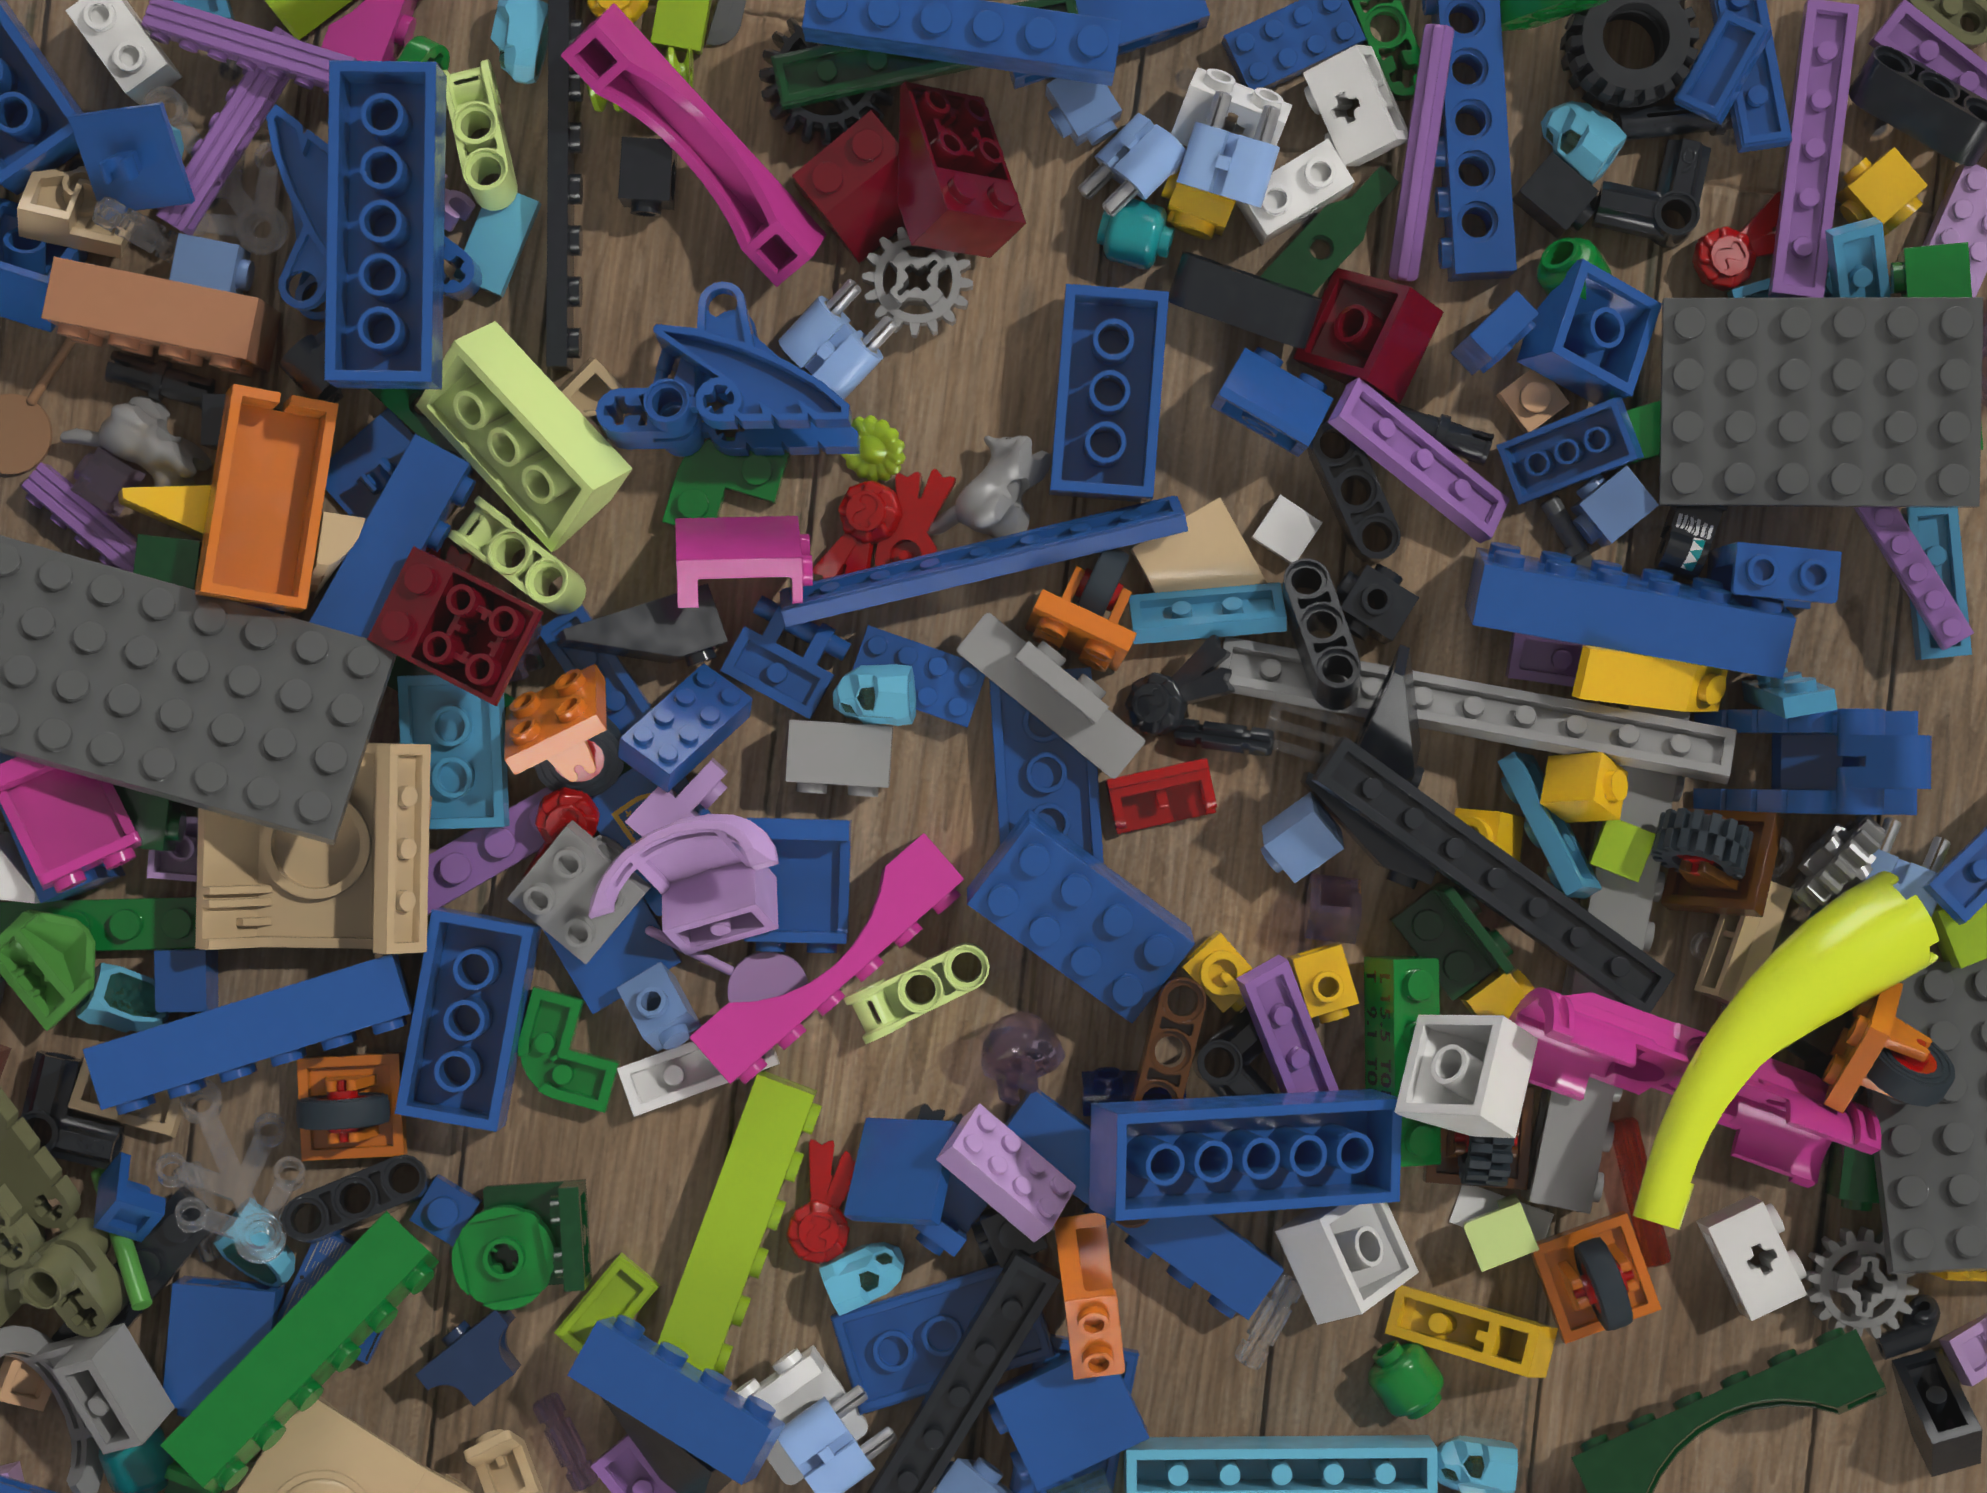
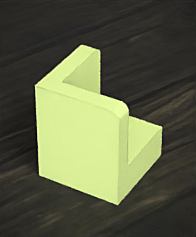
M1515 1193L1497 1200L1498 1209L1467 1220L1463 1224L1481 1272L1540 1250L1523 1207Z

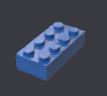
M1299 0L1225 34L1221 43L1241 85L1255 90L1256 88L1272 89L1292 80L1310 68L1355 45H1364L1366 38L1348 0Z
M1516 290L1473 330L1451 354L1471 375L1475 374L1478 370L1484 374L1536 326L1533 319L1539 312Z
M1622 397L1612 398L1496 445L1518 505L1527 504L1644 458Z
M868 625L852 670L861 665L898 664L912 666L915 680L916 710L968 728L986 676L964 658ZM862 688L860 690L875 695L874 688Z
M703 663L620 737L618 757L668 793L750 717L753 698Z

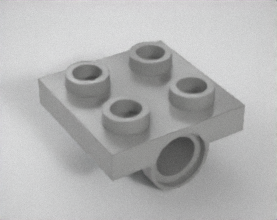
M572 820L507 899L584 964H587L652 886L633 872L618 894L614 912L591 919L588 916L590 901L596 885L611 862L625 849L619 843L606 836L599 835L593 838Z

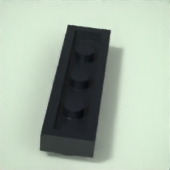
M185 1186L178 1189L165 1205V1215L142 1242L134 1240L152 1301L222 1221L214 1211ZM116 1261V1263L113 1266L121 1275L118 1262ZM129 1301L127 1306L106 1328L125 1323L129 1329L144 1310H132ZM64 1322L51 1339L56 1342L78 1336V1334L74 1333Z

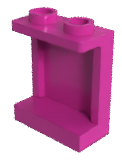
M798 516L675 518L678 608H699L698 579L790 577L792 604L803 603V586H813L810 535L800 534Z
M15 757L0 764V803L43 891L54 886L57 893L64 892L85 882L87 878L84 872L103 863L107 870H111L137 857L133 849L142 846V840L135 830L113 784L49 767L20 757Z

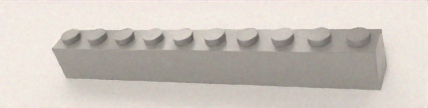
M1619 704L1621 709L1689 721L1691 713ZM1619 765L1628 772V793L1623 800L1620 820L1656 834L1660 814L1662 812L1666 813V810L1671 809L1673 801L1679 802L1684 789L1685 777ZM1596 821L1590 854L1603 821ZM1650 852L1639 882H1633L1590 865L1602 889L1586 899L1580 898L1579 905L1639 949L1649 952L1655 933V924L1649 921L1653 901L1659 902L1665 883V873L1659 871L1661 862H1656ZM1567 964L1561 994L1572 995L1593 992L1619 1002ZM1589 1077L1584 1099L1578 1101L1542 1088L1530 1147L1528 1189L1522 1190L1521 1196L1529 1202L1590 1214L1592 1202L1598 1203L1600 1201L1604 1188V1173L1599 1172L1602 1152L1608 1153L1610 1151L1614 1138L1615 1126L1613 1122H1609L1612 1102L1620 1101L1623 1089Z

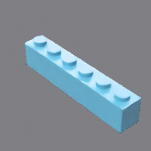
M1429 1435L1150 1437L1124 1450V1492L1438 1493L1437 1446Z

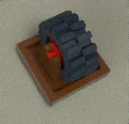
M1678 808V811L1668 809L1666 813L1662 812L1651 852L1656 862H1661L1662 866L1669 868L1661 904L1672 911L1763 917L1785 820L1777 813L1692 808Z
M1527 1086L1515 1138L1474 1137L1441 1128V1165H1425L1423 1168V1181L1425 1183L1527 1190L1535 1088Z

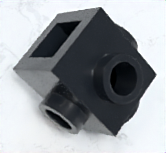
M1376 564L1374 569L1366 565L1360 568L1356 574L1349 570L1335 591L1338 600H1340L1339 602L1350 633L1366 641L1368 636H1371L1380 643L1387 644L1394 640L1419 597L1400 586L1403 578L1381 564ZM1367 596L1374 599L1375 609L1369 606Z

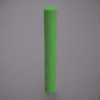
M97 1168L90 1174L96 1195L99 1177L106 1169ZM108 1232L132 1310L140 1311L150 1307L153 1302L134 1241Z

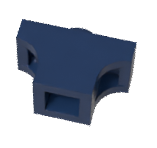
M492 1310L472 1327L464 1320L441 1339L446 1348L427 1362L415 1375L427 1390L439 1385L453 1386L459 1389L473 1406L477 1405L513 1376L521 1366L520 1362L510 1351L506 1339L508 1327L516 1317L510 1310Z

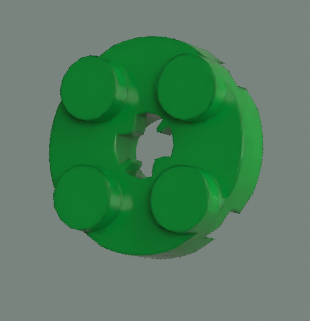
M497 1205L477 1213L462 1228L452 1249V1269L459 1287L468 1296L471 1295L475 1300L484 1303L483 1306L493 1310H513L531 1303L549 1285L554 1273V1247L557 1246L551 1230L542 1221L541 1216L537 1212L523 1209L516 1205ZM505 1243L510 1250L517 1251L519 1260L512 1262L516 1267L515 1269L504 1271L501 1263L493 1264L491 1252L497 1253L499 1251L495 1245Z

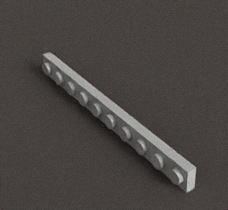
M1226 636L1223 649L1228 650L1231 654L1229 658L1219 665V668L1223 667L1232 670L1229 682L1235 689L1234 694L1366 718L1390 667L1360 661L1361 676L1359 692L1355 702L1343 710L1333 711L1322 707L1315 700L1297 649ZM1413 671L1419 728L1564 755L1603 752L1618 765L1726 785L1730 778L1736 729ZM1331 674L1325 677L1334 683H1343L1348 680L1339 674Z

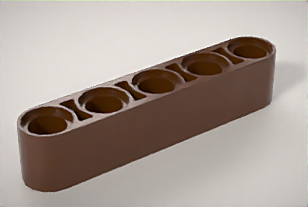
M1175 976L1167 979L1158 990L1130 1101H1142L1145 1092L1153 1087L1166 1089L1170 1099H1183L1206 1009L1204 989L1196 981L1187 977ZM1181 985L1188 986L1194 993L1195 1004L1188 1013L1182 1015L1174 1014L1169 1009L1167 1003L1169 993L1175 987ZM1167 1036H1174L1182 1044L1180 1059L1170 1065L1159 1063L1155 1056V1047L1158 1041ZM1150 1219L1116 1222L1126 1228H1137L1145 1225Z

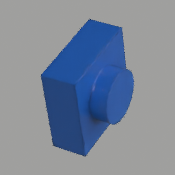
M438 1174L411 1216L410 1221L449 1245L454 1246L462 1228L471 1220L482 1200Z

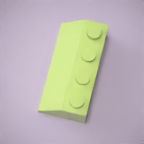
M496 321L453 341L442 360V390L425 389L416 404L418 409L470 463L551 553L560 548L612 500L633 469Z

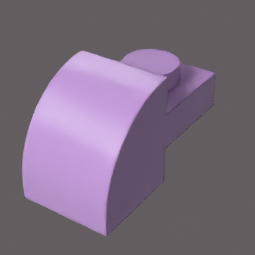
M712 758L679 794L673 789L666 793L660 787H657L625 823L641 836H645L653 830L680 819L701 816L694 808L700 803L707 810L728 788L720 781L728 771Z

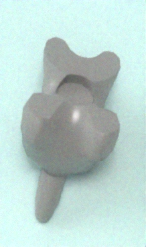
M147 396L133 397L129 403L117 404L112 407L111 416L102 422L99 432L75 428L64 431L60 435V440L63 443L82 444L106 449L116 457L138 464L151 474L155 487L193 486V476L196 474V470L206 471L212 466L211 459L195 443L182 437L173 436L168 432L167 420L170 417V412L161 401Z
M1018 435L1002 438L985 436L984 441L991 450L989 463L975 479L964 487L956 500V505L936 517L928 534L930 536L942 534L958 523H962L976 532L990 535L993 539L1026 531L1029 526L1030 516L1024 510L1021 499L1028 489L1043 480L1051 464V454L1041 450L1032 455V440L1028 436Z

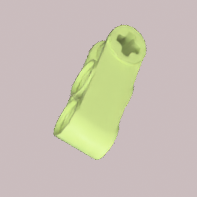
M489 59L482 60L480 67L451 74L447 69L443 70L447 76L446 106L450 114L462 175L477 204L490 211L502 210L515 200L518 193V184L500 109V93ZM478 129H490L484 137L479 139L470 138ZM500 174L499 179L495 183L490 185L480 184L486 176Z
M479 495L474 500L476 507L459 530H451L448 534L452 541L482 563L488 564L530 598L557 614H569L582 605L586 596V586L581 576L514 525V521ZM525 548V556L522 562L512 567L514 554ZM562 576L563 582L560 590L555 595L549 596L548 592L551 583L556 578Z
M960 943L887 979L877 980L843 998L845 1004L853 1006L865 1031V1034L862 1036L864 1043L868 1044L905 1026L907 1022L980 987L989 975L990 964L988 956L980 946L974 943ZM960 953H973L981 961V971L974 979L962 980L954 974L952 962ZM926 975L934 982L936 991L930 1000L921 1003L912 1000L908 996L906 984L913 976ZM869 1001H872L881 1021L877 1020Z

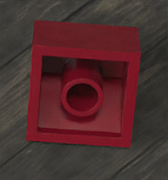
M872 110L792 175L797 190L859 265L867 259L869 253H874L881 247L879 239L885 237L890 240L897 234V228H905L897 202L899 143Z
M1337 268L1321 298L1322 303L1306 348H1298L1293 359L1345 385L1359 377L1386 400L1401 404L1444 312L1410 286Z

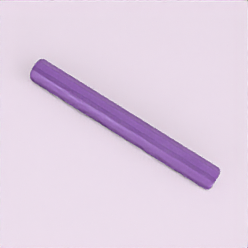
M1426 24L1423 28L1388 271L1389 277L1396 280L1415 281L1419 277L1454 38V29L1448 25Z

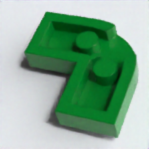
M726 437L727 441H734L735 437ZM711 439L704 441L699 451L690 456H685L676 473L662 522L675 526V518L719 517L727 489L776 504L789 461V453L785 452V455L763 456L755 455L749 450V456H729L719 452Z
M534 986L518 1042V1056L521 1058L526 1075L540 1093L550 1098L605 1113L609 1106L620 1061L572 1049L585 1001L583 998Z

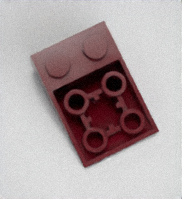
M906 81L900 86L897 202L911 245L991 258L1027 224L983 97Z
M413 546L367 640L497 706L544 612L489 582Z

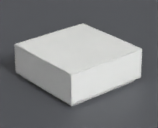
M1280 494L1251 539L1291 564L1300 558L1323 522Z

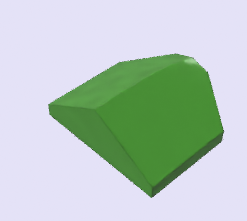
M28 909L0 934V974L46 1031L54 1028L94 989L95 940L89 929L76 918Z

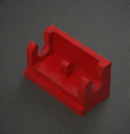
M1207 758L1105 780L1116 834L1216 813L1217 803Z

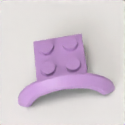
M706 814L680 819L646 834L629 845L611 862L599 879L593 892L588 916L592 919L614 912L615 902L620 890L631 874L637 869L662 895V931L685 955L778 929L777 877L768 868L779 864L776 847L764 830L752 821L736 815Z

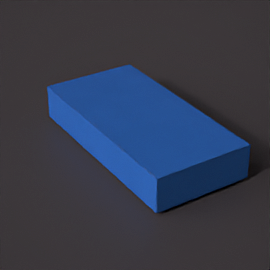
M1724 8L1690 68V72L1673 99L1675 104L1722 125L1772 35L1770 28Z

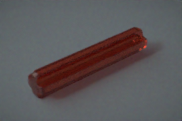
M1633 1117L1619 1118L1612 1121L1615 1126L1613 1145L1636 1239L1646 1266H1662L1671 1261L1664 1226L1633 1216L1648 1161L1639 1123Z

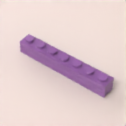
M150 0L141 22L142 26L151 33L150 38L157 42L168 45L169 41L179 43L178 46L191 53H197L199 49L208 52L207 55L217 61L226 62L228 58L237 61L236 65L249 71H255L256 68L266 70L265 74L282 81L285 77L295 79L294 83L303 88L312 90L314 86L323 88V92L328 95L329 60L358 61L351 56L170 0Z
M277 26L272 30L273 33L298 40ZM256 68L255 71L242 70L243 78L238 86L233 85L229 89L225 97L226 105L221 113L216 112L212 116L208 124L209 132L204 140L199 139L195 143L191 151L193 157L187 167H185L195 202L192 204L157 208L159 210L156 214L157 217L186 235H193L262 125L266 115L270 112L291 78L285 77L283 81L265 74L266 70Z
M40 462L28 479L21 485L28 492L25 498L37 508L41 509L44 506L53 513L50 519L65 530L67 527L72 529L77 534L74 539L88 550L93 547L101 554L98 559L104 565L133 572L137 538L51 465Z
M1854 507L1940 649L1946 650L1974 634V631L1898 508Z

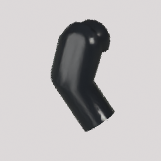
M1925 1294L1914 1297L1908 1304L1913 1311L1911 1314L1904 1313L1900 1327L1896 1330L1893 1329L1882 1333L1881 1338L1875 1339L1878 1350L1884 1360L1925 1347L1931 1342L1941 1314L1938 1303L1933 1297Z

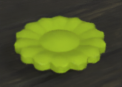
M868 415L865 419L860 416L856 417L851 426L858 431L860 437V454H841L846 460L847 468L854 470L859 478H867L871 481H878L879 479L883 481L890 480L892 475H896L901 471V464L906 459L902 452L905 444L899 439V432L895 428H890L889 423L884 419L877 420L872 415Z

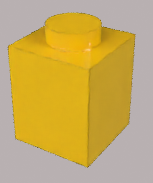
M1603 752L1548 756L1540 804L1566 823L1620 820L1623 800L1628 793V772Z

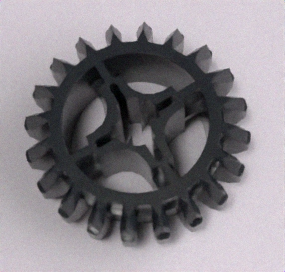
M794 18L787 20L788 29L792 34L789 38L777 31L772 35L773 42L781 51L765 49L762 56L763 60L773 66L771 56L818 46L817 43L805 41L803 29ZM773 67L764 68L759 71L761 81L773 84L761 91L763 101H778L769 111L772 119L778 120L789 115L783 126L784 131L788 135H791L800 125H803L801 139L805 144H810L816 131L821 132L822 146L827 147L832 143L831 133L840 132L841 135L870 110L882 122L884 114L875 104L891 106L894 101V97L889 91L878 89L865 92L857 104H855L851 96L828 100L839 111L843 112L836 115L814 114L803 109L801 106L783 110Z

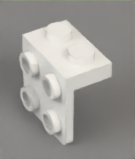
M814 1345L802 1353L797 1348L790 1351L772 1365L775 1370L773 1374L760 1383L753 1378L734 1391L746 1399L751 1395L769 1403L776 1410L774 1416L786 1424L824 1396L832 1404L847 1393ZM858 1407L841 1418L856 1441L866 1434L868 1422L863 1414L860 1415ZM777 1439L767 1460L785 1484L794 1485L801 1481L804 1476Z

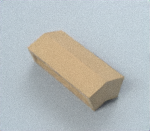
M1771 881L1763 917L1720 914L1694 988L1695 991L1727 1005L1731 1002L1744 983L1771 955L1794 889Z

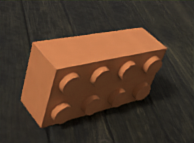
M54 257L41 318L58 326L56 334L69 337L71 341L79 344L102 348L103 340L105 339L108 340L107 344L119 347L121 351L129 354L152 358L153 350L155 349L159 350V355L169 357L175 363L202 368L203 360H209V365L222 368V372L252 378L253 370L270 371L281 312L257 297Z

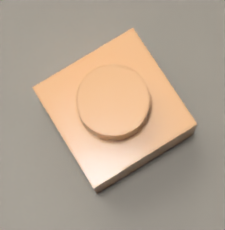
M1531 369L1496 395L1524 434L1535 430L1570 404L1555 382Z
M5 1356L0 1368V1401L43 1412L52 1392L51 1389L27 1363L15 1357Z

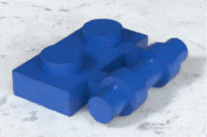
M762 595L753 613L769 622L763 635L744 626L720 671L811 720L835 676L818 666L820 659L824 653H827L843 661L852 644L835 635L836 629L825 623L818 626L810 621L785 627L781 603L778 604ZM784 631L810 644L803 657L777 644Z

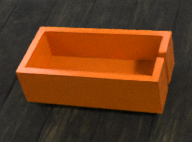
M233 384L226 392L195 584V595L232 600L250 606L298 614L307 609L339 404L291 395L283 403L282 411H277L273 409L280 403V392Z

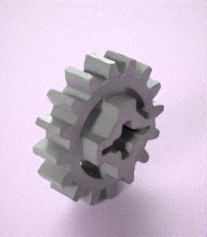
M903 227L897 228V242L892 243L887 238L882 237L879 239L884 253L881 256L869 253L867 256V261L876 269L875 272L862 273L863 283L875 286V289L870 290L864 295L867 303H880L874 314L875 318L880 321L884 316L892 317V322L895 321L898 325L894 333H897L905 324L910 326L912 338L918 337L920 326H927L933 336L938 335V321L943 319L946 323L953 326L956 324V318L952 309L956 307L966 310L968 307V301L960 295V291L973 290V281L968 278H962L961 274L971 268V263L969 259L957 261L955 258L958 255L957 252L911 245L907 232ZM925 249L932 253L927 258L911 257L906 251ZM890 264L893 271L897 274L896 285L886 295L883 281L886 269ZM947 269H950L952 287L946 299L938 286L939 279L946 273ZM914 272L915 275L921 276L925 272L927 274L930 272L926 278L928 289L922 291L920 288L915 287L910 291L906 290L909 286L908 274ZM909 305L925 306L929 313L910 314L903 310Z
M1859 815L1854 821L1850 820L1844 827L1839 823L1832 825L1817 841L1811 843L1801 855L1803 860L1797 866L1801 872L1794 877L1795 882L1789 887L1794 889L1791 897L1806 911H1814L1819 904L1823 906L1829 898L1834 900L1843 892L1863 882L1873 870L1871 864L1877 858L1873 853L1880 848L1881 845L1879 843L1886 837L1884 834L1885 830L1869 815Z
M1861 1226L1857 1238H1855L1851 1230L1845 1227L1840 1228L1839 1242L1836 1243L1826 1236L1821 1239L1826 1249L1823 1255L1815 1252L1809 1253L1808 1257L1817 1265L1815 1271H1806L1807 1277L1805 1279L1814 1283V1288L1807 1290V1295L1804 1298L1810 1302L1820 1303L1812 1314L1821 1321L1830 1318L1828 1323L1830 1330L1840 1327L1844 1330L1846 1327L1848 1333L1856 1329L1861 1338L1865 1328L1870 1336L1875 1339L1881 1338L1880 1325L1885 1323L1896 1330L1900 1326L1895 1318V1314L1898 1311L1906 1314L1912 1313L1913 1309L1904 1300L1906 1295L1918 1294L1919 1289L1907 1283V1278L1916 1273L1886 1276L1879 1269L1880 1259L1876 1257V1253L1886 1262L1883 1232L1874 1239L1873 1230L1866 1226ZM1847 1254V1258L1834 1268L1838 1260ZM1863 1275L1868 1277L1867 1286H1858L1857 1290L1852 1288L1853 1280H1862ZM1829 1290H1834L1841 1295V1307L1845 1308L1844 1313L1833 1303ZM1883 1300H1885V1302L1878 1309L1873 1311L1874 1307H1876Z

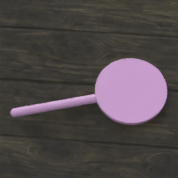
M653 926L646 927L645 933L648 936L682 952L663 931ZM703 951L688 955L730 976L728 982L729 1003L754 1002L784 995L808 984L806 973L800 964L792 957L781 952H756L745 957L736 967Z

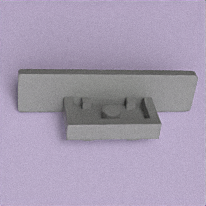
M986 613L958 646L957 652L1110 778H1117L1144 745L1145 740L1142 736L1108 710L1109 706L1101 700L1105 696L1106 691L1083 673L1078 680L1073 678L1061 668L1066 659L1046 642L1042 641L1038 647H1035L1029 641L1026 643L991 613Z

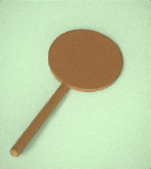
M67 337L28 397L19 394L0 395L1 474L18 475L26 473L38 466L48 454L52 443V425L47 413L37 402L76 342L71 341V338Z

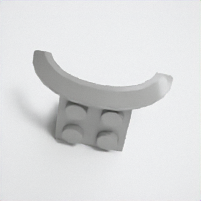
M125 1323L105 1328L98 1336L83 1337L78 1335L56 1342L46 1334L31 1327L12 1325L0 1328V1358L3 1355L15 1357L34 1369L54 1393L65 1416L72 1445L71 1467L66 1481L73 1493L98 1492L104 1473L99 1460V1448L104 1455L143 1445L175 1408Z

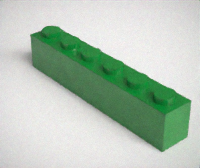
M386 1211L160 1446L202 1488L212 1493H220L222 1490L228 1491L232 1489L248 1472L246 1464L261 1449L267 1451L282 1438L286 1432L284 1425L298 1410L301 1412L307 1410L320 1398L324 1391L322 1385L336 1370L342 1372L354 1363L361 1353L359 1346L373 1331L380 1333L393 1322L398 1314L396 1307L410 1293L415 1295L430 1283L435 1275L433 1269L440 1261Z

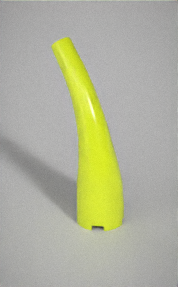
M1887 871L1878 872L1843 892L1803 923L1744 983L1700 1043L1671 1098L1647 1161L1633 1216L1680 1230L1695 1185L1691 1181L1709 1136L1727 1106L1754 1072L1774 1054L1803 1036L1902 982L1939 959L1937 954L1930 952V946L1939 942L1935 925L1917 895L1906 900L1893 887L1899 881L1898 876Z

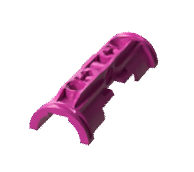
M1543 987L1530 991L1520 1001L1509 1020L1538 1039L1528 1083L1578 1101L1584 1099L1589 1077L1638 1095L1650 1088L1673 1095L1688 1064L1707 1033L1680 1023H1674L1593 992L1563 995ZM1769 1058L1754 1072L1717 1122L1720 1125L1737 1130L1733 1140L1731 1156L1789 1176V1182L1806 1188H1810L1818 1183L1823 1159L1833 1141L1869 1155L1880 1151V1123L1877 1115L1871 1108L1854 1101H1850L1843 1114L1824 1105L1828 1085L1813 1073Z

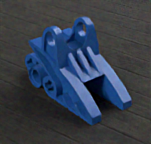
M275 104L266 115L272 152L291 200L297 239L279 277L278 289L282 299L289 306L299 310L305 317L313 321L324 322L326 310L321 312H313L311 310L317 308L326 300L328 144ZM444 235V260L454 268H460L466 276L459 283L454 279L450 280L449 276L444 272L443 295L457 301L472 298L482 285L480 267L463 249ZM302 273L294 299L290 294L289 285L295 275ZM317 285L314 295L305 300L309 289Z
M729 282L713 283L701 293L698 302L697 328L656 324L653 327L654 334L662 350L655 370L654 381L648 388H618L610 390L601 397L596 408L597 419L607 438L613 445L621 449H666L667 452L674 456L685 457L699 451L704 444L705 438H710L719 452L729 456H749V450L755 455H785V449L791 455H820V448L826 454H860V437L858 431L851 426L852 412L849 404L825 383L792 363L778 357L758 339L757 329L749 316L743 292L738 286ZM728 294L736 298V310L725 311L717 317L710 314L709 305L716 296ZM671 370L676 372L674 379L668 378ZM715 401L724 405L715 412L711 405L707 407V403ZM631 413V415L625 416V418H624V424H621V425H617V424H616V423H620V422L623 421V416H624V414ZM738 425L741 429H745V431L736 433L734 441H727L723 432L719 434V430L738 429Z
M1854 708L1838 709L1787 719L1764 709H1728L1712 712H1694V722L1736 729L1737 733L1772 734L1771 789L1693 788V809L1806 814L1917 815V789H1931L1932 736L1918 735V711H1885V709Z

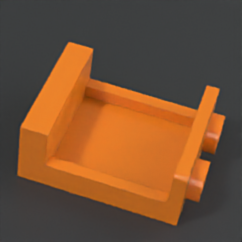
M1100 1213L1058 1217L1054 1228L1073 1379L1123 1374L1125 1372L1118 1298L1116 1290L1113 1289L1105 1216Z

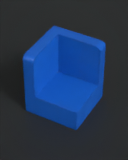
M195 948L155 950V1010L160 1013L205 1012L218 1008V950Z
M120 1152L99 1177L93 1228L142 1242L165 1215L166 1198L151 1194V1189L146 1185L128 1180L131 1155Z

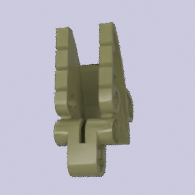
M0 1087V1327L23 1304L29 1303L39 1309L54 1308L66 1325L80 1336H98L129 1302L123 1278L106 1257L111 1247L109 1234L106 1231L93 1228V1218L82 1217L77 1219L74 1216L81 1204L78 1190L67 1175L61 1177L62 1168L45 1146L40 1148V1139L23 1117L18 1119L19 1111ZM56 1198L61 1206L55 1205L52 1207L47 1199L52 1200ZM45 1227L59 1228L62 1233L46 1242Z

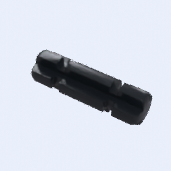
M1186 718L1174 730V743L1180 746L1196 748L1197 744H1201V748L1243 754L1245 750H1249V754L1270 756L1275 742L1274 731L1271 729L1252 727L1251 730H1247V726L1205 721L1204 724H1200V720Z

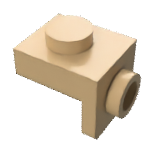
M502 1429L489 1431L476 1439V1445L463 1451L466 1462L476 1468L484 1493H544L525 1440L512 1431H504Z

